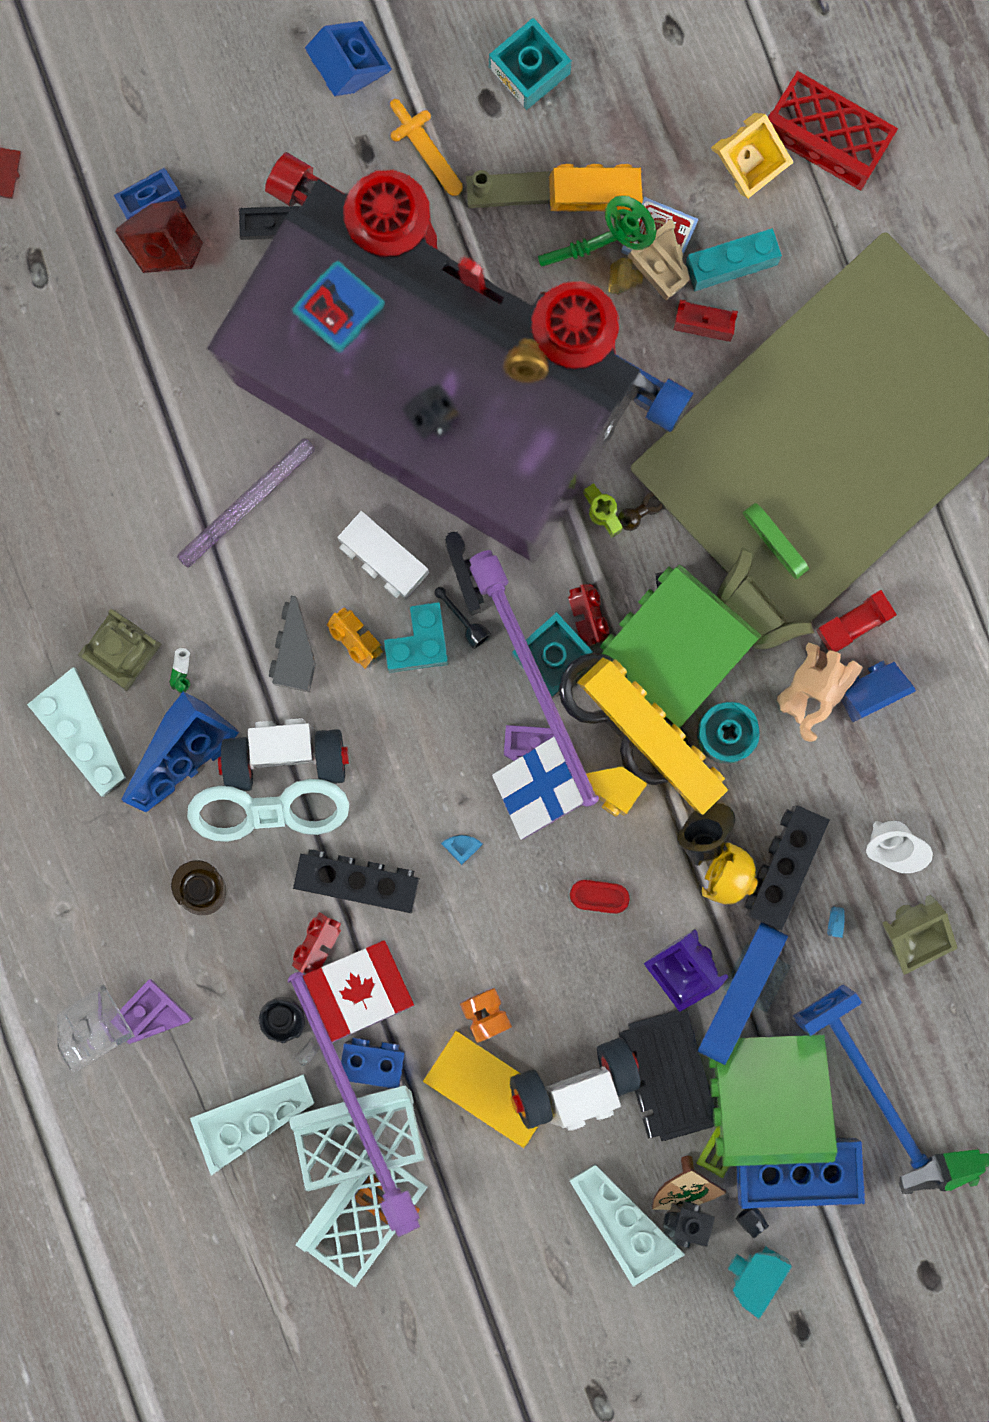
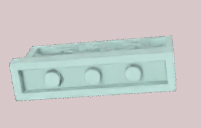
M405 1085L357 1098L365 1118H374L381 1122L374 1134V1138L378 1147L388 1152L384 1158L388 1170L425 1160L412 1104L414 1103L412 1092ZM344 1102L289 1117L290 1127L294 1131L304 1186L307 1192L375 1174L372 1164L366 1161L368 1157L366 1150H364L361 1157L348 1150L358 1132L355 1127L349 1125L353 1121ZM406 1109L408 1120L402 1130L388 1123L394 1112ZM386 1114L384 1119L378 1117ZM341 1126L352 1130L343 1146L330 1139L336 1128ZM386 1126L399 1133L390 1149L377 1142ZM409 1128H410V1130H411V1135H412V1136H410V1135H408V1134L406 1133ZM328 1130L326 1135L320 1133L322 1131ZM317 1134L323 1138L314 1154L305 1149L304 1136ZM403 1137L413 1142L416 1154L402 1157L395 1153ZM328 1142L341 1149L332 1165L319 1158ZM345 1153L358 1160L353 1170L347 1173H343L336 1168ZM306 1154L309 1155V1156H311V1159H310L309 1162L307 1161V1156H306ZM392 1156H395L396 1158H398V1159L389 1161ZM317 1160L329 1169L323 1179L312 1182L310 1170ZM363 1163L366 1164L367 1166H369V1167L360 1169L361 1166L363 1165ZM334 1171H335L336 1173L340 1174V1175H336V1176L331 1177Z
M367 1157V1158H366V1161H368L369 1163H371L369 1157ZM358 1160L354 1163L349 1172L353 1170ZM363 1163V1165L361 1166L360 1169L366 1168V1167H369V1166H367L366 1164ZM401 1166L390 1169L396 1188L397 1183L409 1181L418 1188L415 1195L411 1198L415 1205L428 1186ZM395 1171L404 1178L396 1179ZM374 1174L370 1175L371 1183L363 1184L368 1175L341 1182L296 1243L297 1247L304 1252L310 1253L354 1287L357 1286L395 1233V1231L389 1229V1224L381 1225L379 1208L381 1206L377 1202L375 1186H381L380 1182H374ZM371 1187L374 1204L357 1207L355 1200L357 1190ZM352 1200L353 1208L344 1209L349 1201ZM375 1209L377 1226L360 1228L357 1211ZM353 1212L356 1229L339 1232L337 1224L339 1215ZM333 1225V1226H334V1233H328V1234H326V1233L328 1232V1230L331 1228V1226ZM382 1229H389L383 1238ZM378 1230L380 1242L378 1246L374 1249L363 1250L361 1233ZM357 1234L359 1251L342 1253L339 1236ZM335 1237L338 1254L325 1256L316 1249L322 1239ZM364 1254H371L365 1262ZM360 1255L361 1269L353 1277L344 1270L343 1258ZM332 1259H338L339 1265L333 1262Z

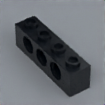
M798 805L793 806L792 810L786 809L780 825L784 827L780 837L775 836L768 849V853L772 854L768 865L762 864L756 879L760 881L756 892L748 895L744 904V908L748 909L746 916L777 930L783 929L830 819ZM795 830L800 831L804 836V843L799 848L792 846L789 840L790 834ZM782 858H787L792 863V871L788 875H782L778 871L777 864ZM771 885L778 887L780 890V898L775 903L769 902L765 896L766 889Z
M309 849L308 855L300 853L293 889L413 913L420 878L413 877L415 871L397 867L396 873L384 871V864L369 861L367 862V867L355 865V858L338 855L337 861L325 858L326 852ZM325 866H332L336 871V878L331 883H325L320 878V871ZM354 872H361L365 876L366 882L361 889H354L349 883V878ZM384 878H390L395 883L394 892L388 896L381 894L378 888L379 882Z

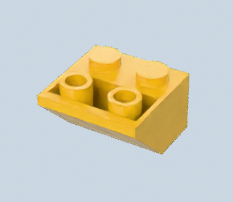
M624 767L586 773L595 795L599 796V800L604 802L602 808L615 817L619 813L625 816L647 785L646 782Z

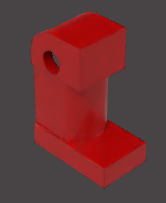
M879 590L863 601L861 605L839 618L838 616L817 628L816 631L828 651L838 652L873 628L885 624L897 616L883 591Z

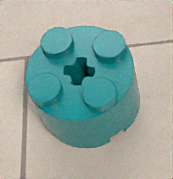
M724 702L713 706L702 716L697 727L696 739L702 752L711 760L722 764L736 763L749 756L755 750L760 736L759 724L755 714L745 705L738 702ZM731 726L734 729L732 735L735 738L730 737L726 740L722 737L724 732L721 728L726 729Z

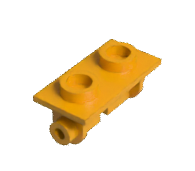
M345 607L342 608L337 614L333 613L326 624L332 637L337 641H341L348 649L353 661L358 664L360 663L364 669L368 667L373 658L377 659L384 652L381 649L382 645L369 630L361 636L357 633L364 625L352 610L348 611Z

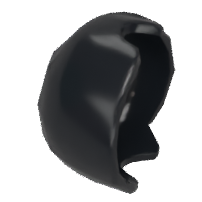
M277 997L262 1006L258 1020L260 1030L268 1039L284 1044L301 1036L305 1027L304 1011L297 1001L289 997Z

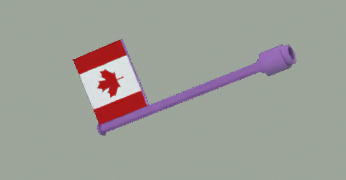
M385 940L305 975L301 972L293 973L289 976L288 983H291L383 1188L385 1193L383 1198L385 1201L380 1203L382 1211L391 1231H395L397 1237H400L419 1228L418 1219L420 1217L409 1192L405 1191L402 1193L400 1188H396L332 1044L339 1039L414 1007V1003Z

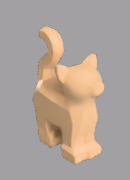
M809 642L806 646L808 653L806 660L795 672L791 685L777 696V702L780 705L781 712H787L795 717L797 723L801 724V737L805 741L813 742L816 741L817 735L811 731V728L828 718L834 706L841 701L845 692L855 682L863 667L855 661L849 662L847 666H844L840 663L841 654L832 650L824 653L819 650L820 647ZM813 698L820 702V709L805 717L807 699Z

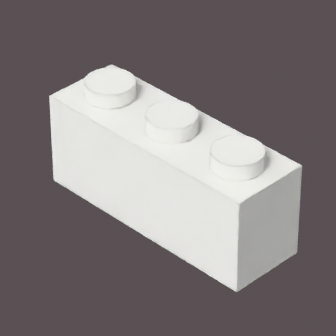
M362 511L338 536V540L342 544L339 549L351 559L355 556L364 563L361 568L374 579L377 576L382 578L386 582L384 588L395 598L401 595L404 599H407L429 574L427 567Z

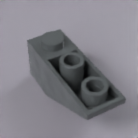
M291 595L290 603L285 602L283 606L282 619L286 621L284 630L278 631L275 648L279 649L277 660H272L269 677L273 678L272 683L275 686L310 693L316 662L299 601L296 596Z

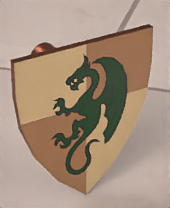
M683 1156L681 1158L683 1172L668 1180L659 1188L653 1198L652 1210H670L672 1203L682 1206L683 1201L700 1205L718 1198L727 1192L695 1171L692 1156Z

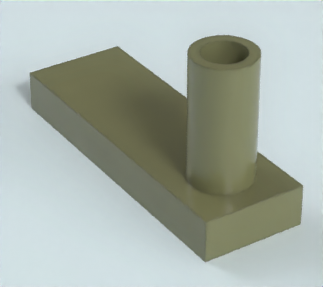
M478 170L473 176H466L468 208L550 203L549 176L552 171L489 175L484 170Z

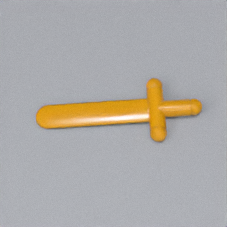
M392 99L390 107L402 125L391 132V139L398 142L407 136L446 192L451 196L459 195L463 190L461 181L422 128V125L430 120V112L423 110L414 117H411L399 99Z

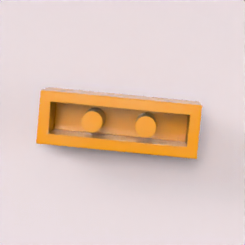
M561 164L557 168H553L549 176L550 211H605L607 204L617 196H628L636 199L641 204L643 203L641 168H632L630 164H619L615 168H603L601 164H590L586 168H574L573 164ZM617 206V210L626 209L632 211L630 208Z

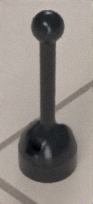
M443 587L435 589V596L442 599L466 627L465 639L472 649L482 645L491 636L487 628L479 623L471 624L447 597L446 590Z

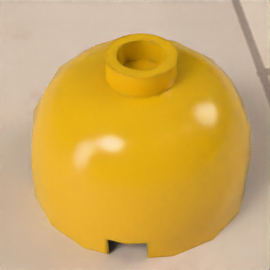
M726 842V851L723 850L719 857L712 860L704 879L710 882L708 889L702 887V896L721 904H734L742 900L746 894L751 895L754 892L758 879L754 878L756 869L749 853L732 843Z

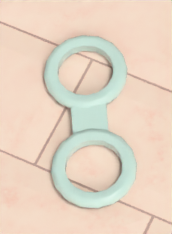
M323 779L297 781L287 787L281 796L252 798L245 791L232 786H215L206 788L193 797L188 805L187 818L191 827L197 833L213 841H234L248 835L254 828L285 827V824L292 830L302 834L319 835L331 832L342 825L348 816L349 801L345 792L336 784ZM313 792L329 796L335 801L337 809L333 815L324 820L306 821L298 818L292 812L290 805L298 796ZM222 799L238 803L245 809L247 816L242 823L235 827L217 828L206 823L202 819L200 811L209 802Z

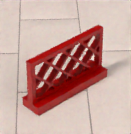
M798 70L773 111L768 115L769 121L785 148L860 191L864 188L898 130L897 127ZM799 82L809 88L811 96L797 98L794 87ZM825 99L832 101L836 110L822 113L819 101ZM813 102L816 114L803 117L800 104ZM794 106L797 118L788 120L778 113L781 108ZM854 114L858 116L861 125L848 127L844 115ZM838 117L842 129L828 131L825 119ZM819 120L822 133L812 134L807 131L805 123ZM879 128L888 135L885 140L873 142L870 130ZM863 131L867 143L854 146L850 134ZM844 135L847 148L838 149L833 146L831 137ZM869 150L872 157L871 164L868 166L859 161L856 152Z

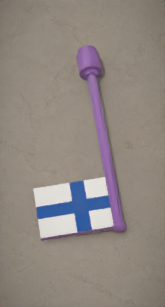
M487 550L474 555L469 560L471 563V573L482 595L488 594L489 597H492L554 735L553 738L492 775L520 840L582 805L588 807L596 804L599 796H596L506 598L504 591L505 586L508 584V579L496 555H493L491 550Z

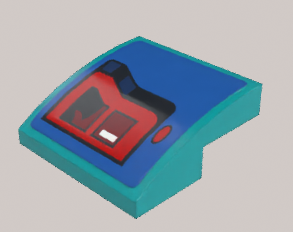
M337 260L294 306L292 312L338 353H341L361 333L362 327L383 308L385 301Z

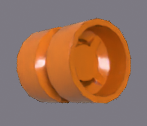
M495 988L460 1003L466 1019L473 1022L470 1029L477 1043L512 1027L506 1012L499 1009L501 1000ZM484 1008H486V1011L489 1013V1015L485 1017L482 1016L481 1010Z

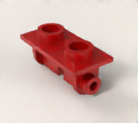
M582 584L580 585L581 588L577 587L569 590L570 596H568L573 617L584 614L585 619L575 622L579 637L590 647L596 645V642H604L607 639L609 625L607 620L602 617L600 611L601 597L598 590L593 585Z
M319 912L317 917L310 921L303 944L296 948L293 954L292 966L305 974L323 967L329 954L319 949L322 945L332 949L341 932L339 929L341 923Z

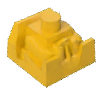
M753 113L743 121L746 126L740 127L735 134L719 140L711 147L712 151L719 155L726 169L736 181L735 186L739 193L746 198H750L793 163L767 115L762 113Z

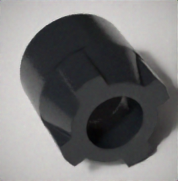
M758 1208L743 1209L736 1216L738 1223L752 1238H756L769 1227L764 1215Z

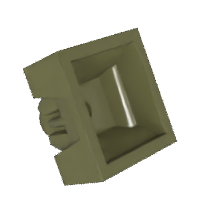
M110 609L106 619L90 642L84 645L78 656L125 691H128L162 643L115 609Z
M931 895L926 896L925 905L920 903L914 907L903 905L898 908L895 916L896 920L891 925L887 921L882 922L893 946L891 947L893 955L904 975L958 949L947 912Z

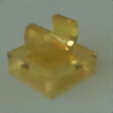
M620 258L610 264L608 293L619 295L630 289V287L635 288L637 284H642L643 274L639 270H632V259Z

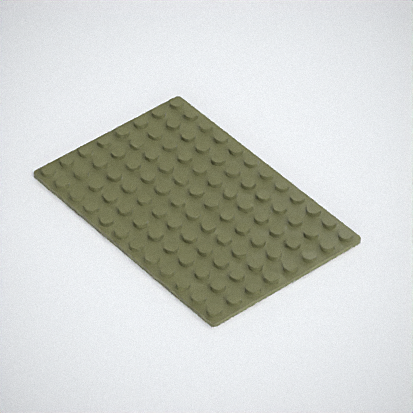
M881 233L680 420L674 431H667L631 465V472L654 494L656 499L727 573L730 572L738 560L742 547L752 552V565L746 579L750 576L754 578L786 616L787 620L784 623L791 621L811 622L989 456V337L889 233ZM753 503H757L766 512L808 565L809 570L798 579L790 575L745 519L743 511Z

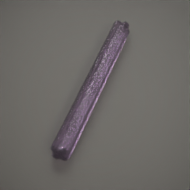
M303 438L190 542L177 555L181 563L186 567H190L306 460L315 450L310 441Z

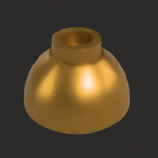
M524 339L508 353L503 369L507 375L517 381L536 382L547 375L548 363L544 353L538 348V343L534 340Z

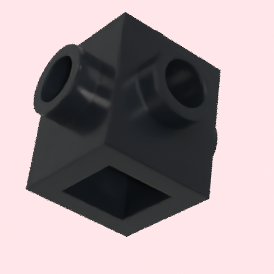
M440 383L418 392L401 408L422 440L434 435L437 438L443 437L453 429L451 423L460 416V413Z
M683 1201L682 1206L672 1203L670 1210L666 1212L664 1217V1233L673 1238V1244L690 1248L691 1243L707 1247L715 1217L700 1211L701 1206L695 1203Z

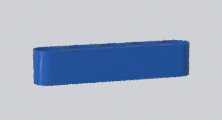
M761 922L698 1052L726 1065L788 935Z

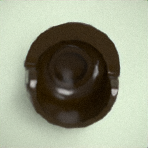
M192 860L182 864L175 871L171 881V890L179 905L188 912L199 916L210 915L220 909L226 898V885L214 866L205 861Z

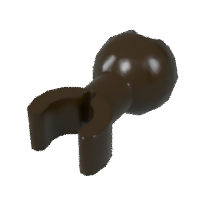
M652 492L648 493L644 497L642 504L635 509L626 508L619 513L618 520L620 523L624 521L627 526H624L621 523L624 530L633 531L640 526L641 518L647 514L655 515L663 508L662 504L658 505V507L646 508L648 500L654 496Z

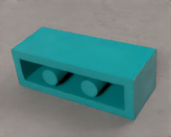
M771 228L688 254L685 265L695 292L777 266L782 254L774 230Z

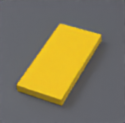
M456 1030L423 1082L522 1148H525L538 1128L528 1129L522 1122L519 1114H516L511 1103L510 1078L522 1073Z

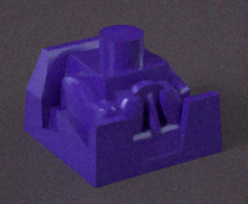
M695 929L669 944L643 963L679 1012L717 991L728 978L727 974L721 977L718 976V970L712 960L713 954L708 947L700 944L698 933Z

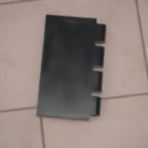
M687 1008L681 1012L677 1009L628 1023L629 1030L619 1032L618 1034L619 1038L625 1040L631 1052L636 1051L637 1054L635 1057L639 1065L640 1081L644 1080L645 1085L640 1086L635 1091L640 1112L653 1111L652 1115L642 1117L648 1139L660 1136L662 1142L715 1127L713 1119V1108L715 1107Z

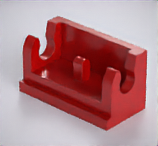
M680 299L673 330L731 342L738 311L713 308Z

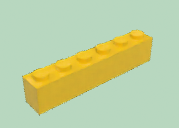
M602 658L577 683L695 811L703 815L728 791L722 783L725 780L724 776L715 767L712 766L709 769L704 764L703 760L706 757L694 745L690 748L683 741L686 738L683 731L675 724L670 726L664 720L667 715L655 702L650 705L644 698L647 694L646 691L636 681L632 684L624 676L627 673L626 669L616 659L611 662L606 658Z

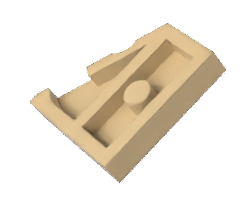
M672 219L656 231V238L648 248L643 250L633 249L627 256L665 301L684 287L690 280L687 267L682 260L681 245L677 244L674 233L675 224Z

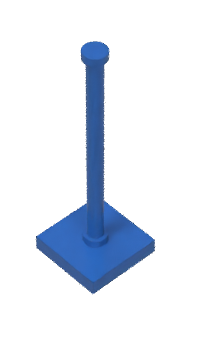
M843 984L793 1015V1018L798 1026L810 1036L830 1025L911 1158L910 1164L912 1168L918 1169L928 1162V1157L926 1154H922L840 1020L841 1016L862 1004L857 993Z

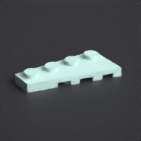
M75 667L71 668L27 704L101 797L107 795L126 779Z
M305 1074L190 1118L211 1176L287 1123L289 1117L300 1114L315 1103Z
M596 1164L569 1179L633 1287L685 1255Z

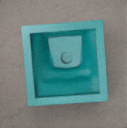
M766 1246L762 1252H757L754 1256L749 1254L747 1259L736 1254L727 1268L736 1275L734 1278L736 1285L732 1291L742 1307L760 1319L791 1270L792 1265L788 1258Z

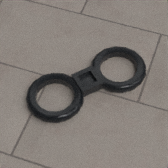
M590 653L581 655L569 663L561 675L559 684L561 704L567 713L583 723L597 724L605 722L622 739L620 755L622 765L626 770L648 785L667 783L668 781L660 772H645L638 767L634 761V744L603 710L593 712L583 710L578 707L573 699V680L581 670L594 666L602 658H606L611 662L614 659L609 655ZM667 717L664 718L670 726L674 724ZM686 735V738L683 741L689 746L688 738Z

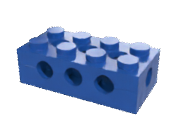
M837 1138V1155L834 1162L736 1166L739 1206L742 1209L865 1204L862 1142L857 1138ZM829 1165H835L836 1174L832 1178H824V1169ZM805 1166V1176L800 1180L793 1179L795 1168ZM768 1167H774L776 1169L775 1177L770 1181H764L762 1179L763 1171Z

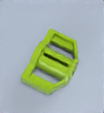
M594 483L585 488L583 495L590 504L589 516L591 521L596 525L604 526L611 538L621 533L623 527L615 514L617 511L615 499L608 494H602Z

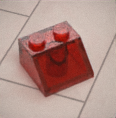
M177 201L151 203L118 226L115 231L143 273L193 269L203 245V241Z

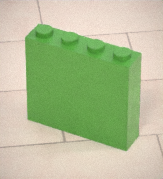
M679 564L674 570L669 566L658 578V581L662 584L655 592L649 589L638 602L642 607L635 615L630 611L619 624L623 629L616 637L610 634L601 644L600 648L604 650L601 654L609 655L616 659L626 669L627 679L631 684L636 681L646 691L647 694L644 698L651 704L655 702L666 713V717L680 728L756 643L761 634Z
M824 1035L738 1038L726 1065L708 1057L709 1068H715L716 1079H711L712 1097H717L718 1108H713L714 1126H720L721 1137H716L717 1156H722L723 1166L835 1161L837 1143Z

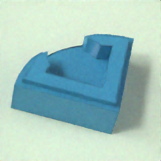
M466 835L453 836L441 843L461 865L483 845L476 838Z
M832 906L827 929L828 936L843 938L844 908Z

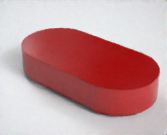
M580 880L570 890L572 904L582 910L618 914L628 907L630 901L627 889L622 885Z

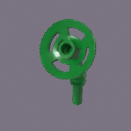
M628 196L614 197L605 208V220L610 231L589 240L583 238L582 242L577 240L576 244L570 242V246L539 255L540 266L543 267L572 257L576 260L578 256L584 257L585 253L589 256L591 251L617 240L631 249H646L656 238L654 219L647 208L636 199ZM617 206H624L630 208L632 211L626 209L617 210ZM611 217L614 219V227L611 222ZM639 218L642 219L645 225L646 235L640 233Z

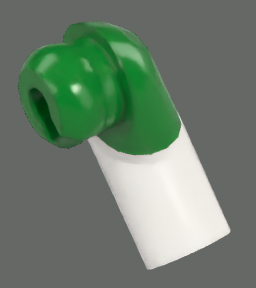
M179 648L175 651L169 680L171 688L179 693L186 692L191 685L190 680L186 678L190 652L185 648Z

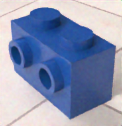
M352 1037L351 1042L344 1043L341 1064L349 1082L387 1088L400 1087L405 1051L399 1050V1044L382 1042L381 1047L369 1045L370 1040L356 1037Z

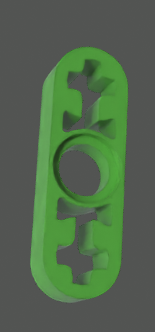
M753 503L743 511L747 522L792 577L798 579L809 570L804 559L757 503Z

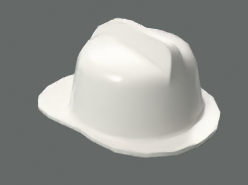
M900 821L874 822L871 841L866 848V853L870 859L899 873L918 872L927 867L932 861L933 852L931 847L925 841L912 835L905 824Z

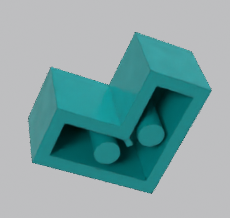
M440 602L410 606L414 636L384 640L389 673L448 665Z

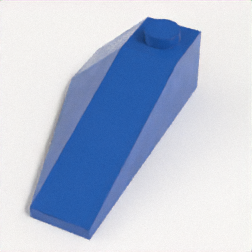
M183 691L164 715L122 797V801L144 812L149 811L174 792L175 785L187 776L192 778L199 773L197 769L208 760L212 759V761H215L220 757L222 740L235 738L239 731L205 702Z

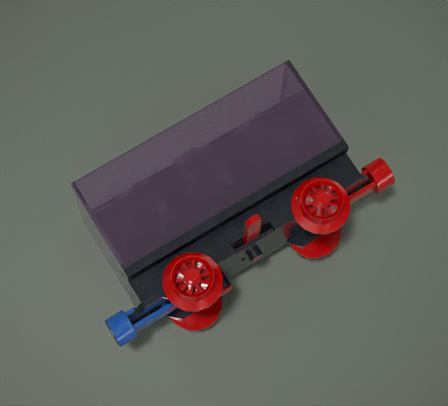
M288 152L281 155L273 165L266 180L265 192L290 207L298 203L301 205L299 211L293 208L290 210L206 348L233 384L534 564L614 434V429L631 400H634L636 405L648 411L645 418L671 432L672 430L674 431L694 397L693 392L668 378L663 383L616 355L615 342L619 334V314L612 299L599 287L583 281L564 282L549 289L547 292H541L534 304L530 305L486 279L483 274V268L473 260L463 256L461 261L457 263L448 255L438 250L437 235L430 222L429 199L423 187L410 175L396 170H378L362 177L350 189L349 193H343L313 175L312 166ZM337 260L385 301L383 308L362 327L361 333L341 353H338L292 312V309L304 294ZM524 339L537 342L538 348L547 359L548 373L543 379L536 382L517 381L507 375L503 369L508 353ZM440 383L460 413V416L451 423L453 429L443 437L437 438L434 435L422 440L401 408L418 392Z

